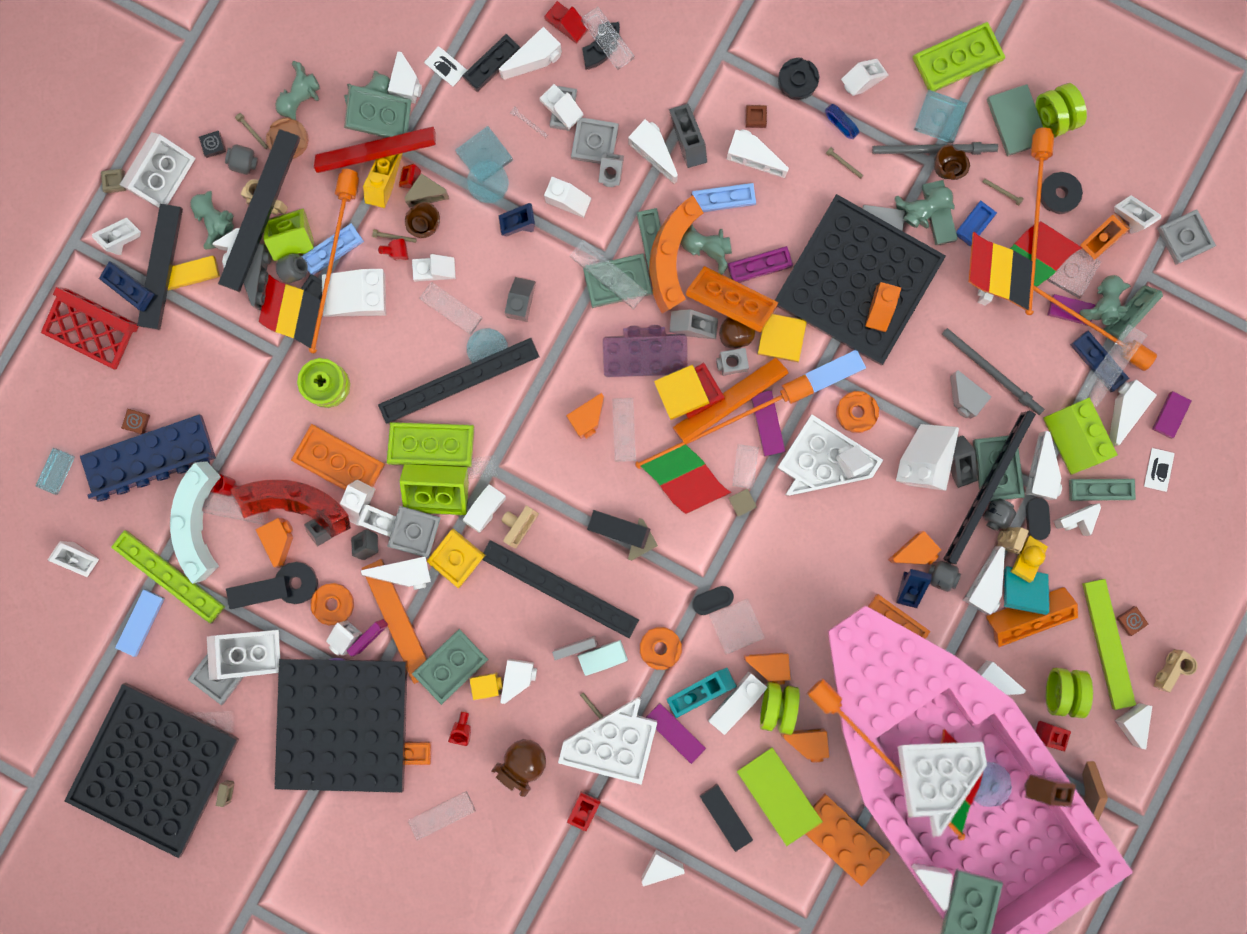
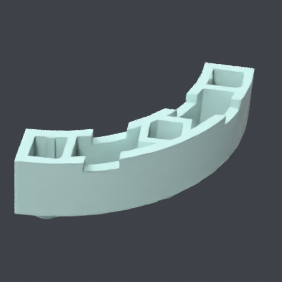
M197 462L191 466L176 490L171 508L170 532L172 545L181 568L192 584L206 580L219 567L212 557L207 544H204L201 532L203 530V503L215 483L221 478L208 462Z

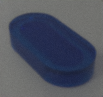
M832 103L825 109L828 119L847 138L854 139L859 135L860 132L856 124L837 105Z

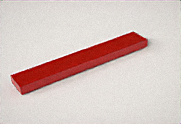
M429 127L316 154L314 169L316 173L434 146L436 145V132L434 127Z

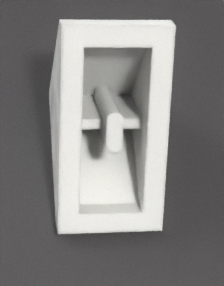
M60 541L48 558V561L85 577H88L99 560L75 542Z
M1138 703L1115 720L1131 744L1141 749H1146L1152 712V706Z
M655 850L642 875V885H650L685 874L683 864Z
M914 863L911 866L937 904L945 911L948 908L953 875L947 869Z

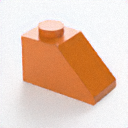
M1112 214L1080 246L1096 260L1131 228L1117 214Z
M882 282L876 286L865 327L882 332L887 331L896 309L901 287Z
M602 393L566 415L580 439L583 437L588 439L596 433L595 429L599 426L604 403Z
M277 518L255 529L274 568L284 566L293 540L291 533L293 528L289 521Z
M919 531L888 560L891 563H928L930 565L938 559L939 556L937 554L941 549L925 531Z
M788 653L744 655V660L768 681L782 685L785 684V680H790Z
M824 728L793 731L791 735L781 733V736L805 758L810 759L811 762H823V758H829L827 731Z

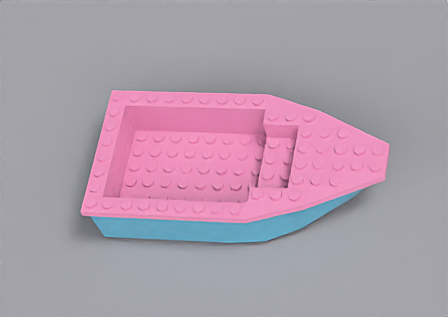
M863 606L828 630L836 692L843 698L840 702L842 704L840 709L900 771L898 746L940 744L943 729L958 743L983 742L987 766L983 770L980 787L968 811L963 831L965 839L962 841L958 840V836L948 826L941 836L933 837L929 816L908 817L903 779L840 716L842 733L863 803L943 920L946 910L943 911L912 869L911 866L914 863L947 869L953 875L951 888L956 869L1001 881L1003 886L991 934H1047L1133 873L1076 790L1072 807L1050 806L1025 797V783L1029 778V774L1041 775L1065 782L1070 781L1013 699L955 655L867 606Z

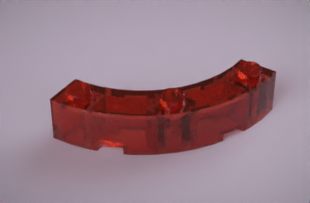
M262 480L231 489L234 502L243 518L268 512L270 509H284L287 512L301 515L306 514L314 518L328 532L331 538L351 529L349 515L343 507L331 496L313 486L290 480Z

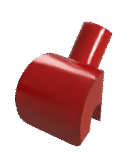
M405 239L392 240L388 246H379L378 248L379 254H388L395 261L397 259L409 260Z
M219 474L221 478L210 491L226 496H231L232 493L242 496L245 488L235 485L236 481L234 479Z
M461 712L459 722H455L448 739L449 743L468 746L471 735V726L467 725L469 713Z

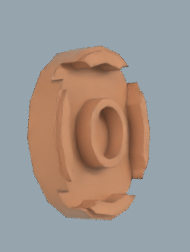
M288 117L273 122L266 134L269 149H272L278 131L281 129L298 135L301 138L293 159L302 155L307 149L309 141L308 133L300 122Z

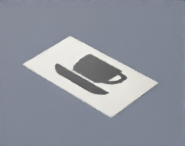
M439 46L424 62L451 86H454L467 71L466 68Z
M1152 448L1144 487L1167 492L1175 453Z

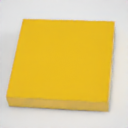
M772 314L761 332L757 355L799 362L807 322L801 319Z
M693 364L654 381L670 420L709 404Z
M453 528L426 562L459 589L486 555Z

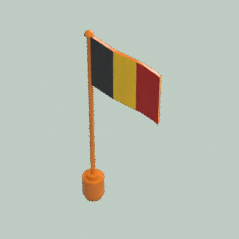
M1038 128L1032 136L1031 156L1039 161L1031 260L1012 249L987 241L975 232L972 234L968 282L984 292L1014 303L1026 310V315L1034 313L1032 311L1043 162L1053 156L1054 134L1050 128Z
M342 169L338 175L335 194L342 202L321 300L305 290L284 284L269 274L265 290V301L261 308L259 322L273 332L296 339L309 347V352L313 354L317 352L315 348L345 204L356 198L358 189V173L351 169Z

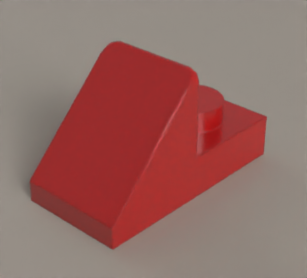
M558 1L544 16L547 22L576 44L589 30V26L573 6L567 9Z
M1039 721L1035 732L1043 744L1065 752L1071 731Z
M580 791L567 823L587 831L601 803L600 799Z

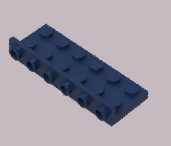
M199 414L81 455L80 459L91 493L87 495L88 499L102 502L110 499V495L115 493L117 495L130 492V488L136 486L137 488L150 485V481L156 479L157 481L170 478V474L176 472L177 474L186 473L194 463L208 462L210 464V460L216 459L203 416Z

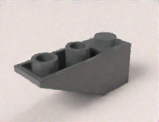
M264 244L258 245L244 281L251 306L257 310H261V305L265 301L264 286L268 282L267 266L272 258Z

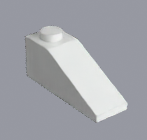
M544 27L541 28L499 68L501 78L505 80L547 67L551 62H556L562 53L561 44Z
M645 119L628 137V144L675 184L678 174L661 132H659L660 129L655 123H649Z
M735 130L726 160L782 178L786 177L789 168L763 142L747 130Z
M1138 380L1125 382L1118 390L1120 394L1115 399L1109 435L1113 446L1121 444L1157 396Z
M1044 431L1038 435L1025 494L1054 500L1057 499V496H1060L1062 491V484H1060L1061 474L1051 434L1048 431Z
M1002 546L994 547L963 601L984 614L991 615L992 612L995 613L1001 604L999 600L1002 597L1005 548Z
M426 557L361 570L362 576L406 587L413 586L414 590L425 588L426 583L431 582Z
M748 671L737 687L733 689L710 717L708 722L725 735L755 704L768 687Z

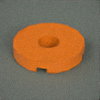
M853 391L846 394L839 401L836 408V416L839 424L845 430L852 433H862L871 429L879 417V407L876 400L867 393ZM855 406L863 410L862 417L857 418L853 415L852 409Z
M337 583L321 586L315 591L310 602L311 611L320 623L328 626L346 621L351 616L354 608V598L351 592L345 586ZM331 598L337 601L338 605L335 610H330L327 607V602Z
M655 627L649 630L640 642V654L643 661L649 667L656 670H665L672 667L679 660L682 653V644L679 637L666 627ZM663 642L666 644L667 650L664 654H657L654 647L657 643Z

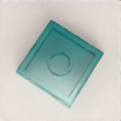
M1006 566L1004 569V607L1047 615L1049 613V575L1037 572L1034 580L1029 583L1012 573L1013 567Z

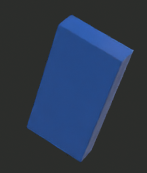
M980 200L957 229V237L971 247L973 232L980 236L997 212Z

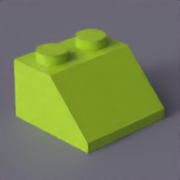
M304 208L268 220L264 230V242L274 261L289 254H305L314 249V240Z

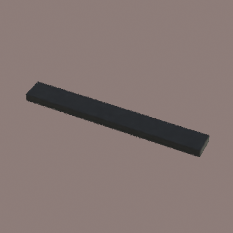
M279 129L218 282L220 286L237 292L241 291L301 138L298 135Z
M529 338L382 402L378 406L385 423L389 424L540 358L532 338Z
M1029 410L1020 413L943 558L947 563L957 564L1036 415L1034 412Z
M492 540L489 541L483 552L486 555L483 561L629 639L639 622V619Z

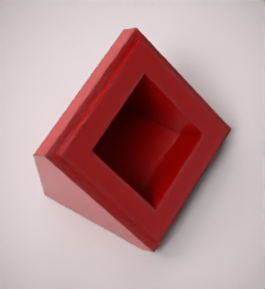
M415 164L402 167L399 187L411 189L421 174V170Z

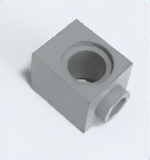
M603 153L599 183H603L607 187L619 186L624 155ZM606 168H614L616 170V174H608Z
M746 348L720 352L719 358H716L718 371L722 370L723 376L747 372L749 369ZM730 357L735 358L737 366H728L726 359Z

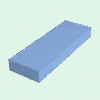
M753 183L697 190L691 193L703 212L756 205Z
M352 223L340 230L334 261L364 242ZM335 234L301 256L307 262L310 274L314 275L328 266Z
M854 350L805 375L809 379L814 393L866 369V366L859 352Z
M148 590L142 591L115 647L116 649L133 657L138 655L165 598Z

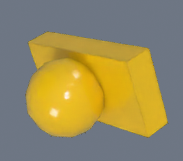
M1028 536L1011 572L1029 583L1032 582L1039 566L1045 561V553L1048 546Z

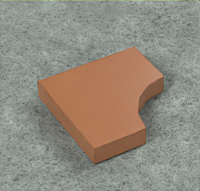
M1087 761L1082 773L1085 787L1084 803L1096 820L1099 821L1108 796L1096 763L1094 761Z

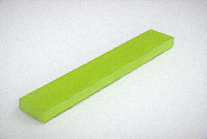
M124 530L111 546L112 549L208 623H213L225 608L222 603L196 583L192 584L187 576L130 532Z
M1106 579L1082 583L1112 709L1117 710L1135 706L1136 702Z

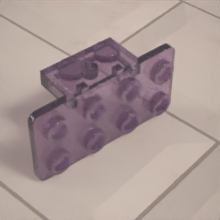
M651 325L647 328L629 326L628 328H623L624 336H608L603 338L604 375L606 377L669 375L687 367V336L685 334H666L665 327L660 325Z

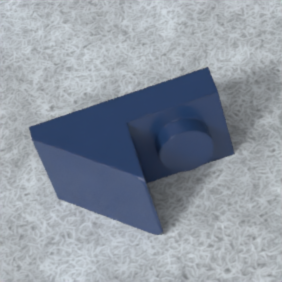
M532 203L498 215L502 236H510L520 231L534 232L535 221Z
M914 569L904 572L896 603L918 608L932 580V574Z

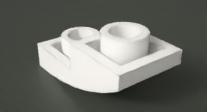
M488 485L471 506L463 522L480 533L491 521L494 512L506 500V496L491 485Z

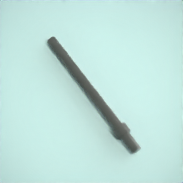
M982 142L950 144L955 149L963 150L965 153H971V155H980L981 152H998V144H982ZM945 145L872 146V154L938 153Z
M945 329L942 333L944 337L1019 398L1018 401L1022 405H1027L1038 415L1045 410L1032 399L1033 396L1027 391H1022L951 330Z

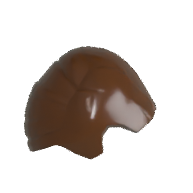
M950 144L943 146L935 156L934 170L936 174L946 180H959L967 175L970 161L963 150L955 149Z
M428 202L416 204L405 216L406 230L417 238L430 237L437 231L440 224V214L437 208Z
M729 317L722 323L719 336L725 347L741 348L752 343L755 337V330Z

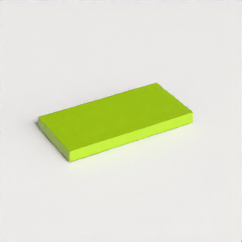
M985 22L916 53L912 58L929 93H933L1004 61L1006 57L989 23Z
M390 422L386 463L388 465L414 464L472 468L475 427L474 425Z
M773 747L737 771L786 846L823 822Z

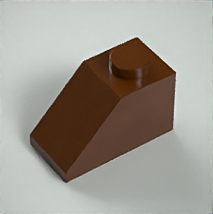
M1029 774V778L1025 783V797L1050 806L1072 807L1076 784L1041 775Z

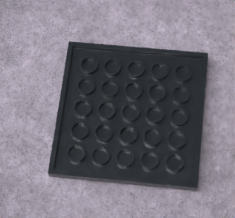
M836 194L775 301L779 302L777 305L779 308L804 320L807 324L882 366L946 255ZM880 282L901 287L896 309L886 332L865 327L875 289Z
M279 659L274 789L402 793L404 791L408 661Z
M123 683L64 802L180 858L193 835L239 738L132 685Z

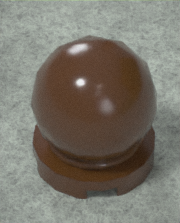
M522 739L516 741L507 749L504 755V764L497 762L491 771L498 773L496 778L508 789L513 791L516 788L521 791L519 793L520 796L526 797L531 790L528 783L536 781L546 767L545 752L538 743L532 740Z

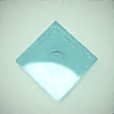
M928 90L914 130L953 144L968 103Z
M489 126L455 150L480 184L513 161L512 156Z

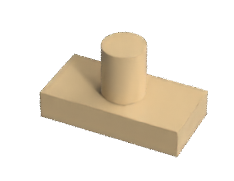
M527 505L519 517L509 511L506 512L502 522L511 529L503 541L516 549L539 513Z

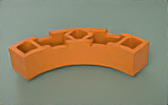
M693 195L669 214L659 228L652 245L649 274L653 286L652 292L661 313L686 300L679 285L676 261L683 235L689 226L704 214Z

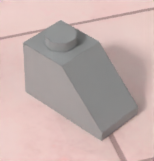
M691 309L672 311L669 332L688 337L716 339L718 318Z
M959 370L950 376L953 404L958 409L957 412L964 418L969 417L971 419L976 417L992 396Z

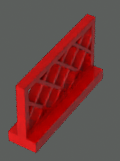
M56 287L53 293L56 298L41 333L112 369H117L132 333L138 330L139 326H137V323L67 288ZM61 302L66 304L69 313L61 316L59 311ZM82 312L85 314L88 322L79 325L76 314ZM71 317L74 327L66 330L62 319ZM58 321L61 332L54 334L49 330L52 323ZM102 322L106 331L97 334L94 323ZM89 326L93 336L84 339L81 328ZM76 330L79 341L72 343L67 333ZM120 331L124 333L121 342L115 343L113 332ZM108 335L111 346L102 348L99 337ZM94 340L98 350L94 352L88 351L86 342ZM113 349L115 357L112 362L106 359L104 351Z

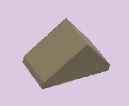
M422 173L405 196V202L409 207H413L421 202L433 203L449 199L445 188Z
M639 518L638 525L647 527L645 521ZM649 532L644 549L631 546L628 560L632 561L658 546L651 532Z

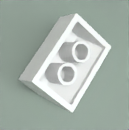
M151 132L120 185L158 208L160 204L168 205L196 158L162 135Z

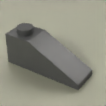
M689 104L669 109L687 168L708 163L706 144Z

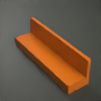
M1062 587L1049 592V613L1047 615L1006 608L987 615L986 619L994 630L996 644L998 647L1078 618V603L1067 589Z

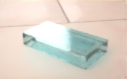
M53 448L35 486L58 495L75 456Z

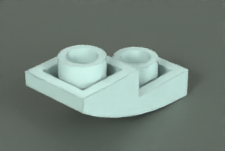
M621 640L602 645L600 648L578 655L585 676L628 660Z

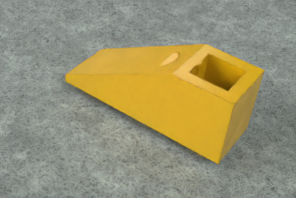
M403 153L375 160L363 185L366 204L382 208L386 207L392 194Z

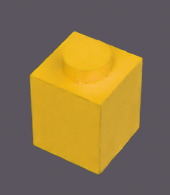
M497 672L470 678L473 700L499 696L501 690H503L502 677H498Z

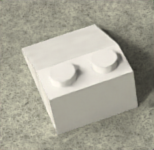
M359 269L331 273L322 314L323 317L386 316V275L384 270ZM326 274L322 275V293L325 284Z
M920 424L900 460L896 481L908 486L946 491L959 428Z
M279 630L207 637L209 680L279 673Z

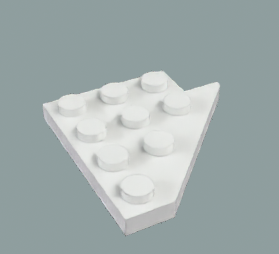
M811 415L777 468L795 479L785 494L791 496L870 479L878 470L883 459L814 415ZM849 444L851 448L858 445L874 466L847 479L835 456L840 454L839 449Z
M637 697L565 739L558 763L642 785L657 720L637 715L641 697Z
M983 742L898 746L908 817L929 816L933 837L941 836L987 766Z

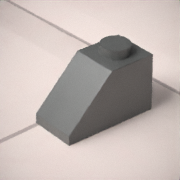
M515 277L505 308L507 318L524 322L528 321L536 281Z
M963 435L957 437L950 470L958 488L978 481L975 450Z

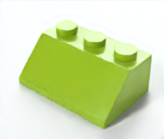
M1090 397L1043 417L1070 475L1118 456Z
M404 464L399 481L403 507L430 514H467L469 488L467 467Z

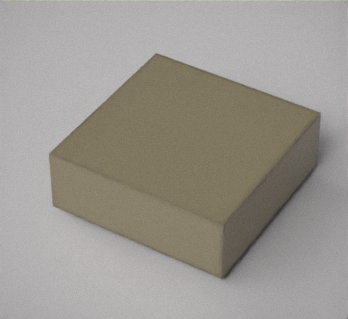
M124 170L101 171L102 190L104 193L126 191L120 185L125 177Z
M748 488L728 498L737 517L757 508Z
M226 780L219 785L216 806L224 807L231 802L234 781Z

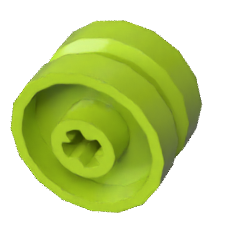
M1072 83L1063 84L1055 90L1046 91L1037 97L1035 105L1043 128L1052 129L1054 138L1065 134L1067 131L1078 129L1086 123L1087 109L1081 92Z
M317 358L310 360L301 368L298 374L297 385L299 392L306 400L319 407L331 408L338 406L349 394L350 380L348 374L342 367L329 359Z
M1053 668L1049 673L1046 684L1048 712L1055 716H1066L1068 714L1073 718L1085 719L1089 715L1093 701V684L1090 674L1082 670H1072L1070 672L1064 668Z
M768 682L766 685L768 688L764 691L760 729L772 731L777 724L779 733L791 735L794 731L798 715L799 688L787 686L782 693L780 684Z

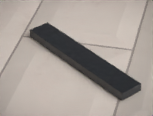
M160 204L145 281V287L153 292L154 296L145 311L139 312L137 323L139 327L155 330L161 329L183 212L181 207Z

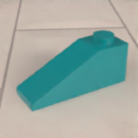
M724 668L666 700L675 718H678L736 688L737 685L728 668Z

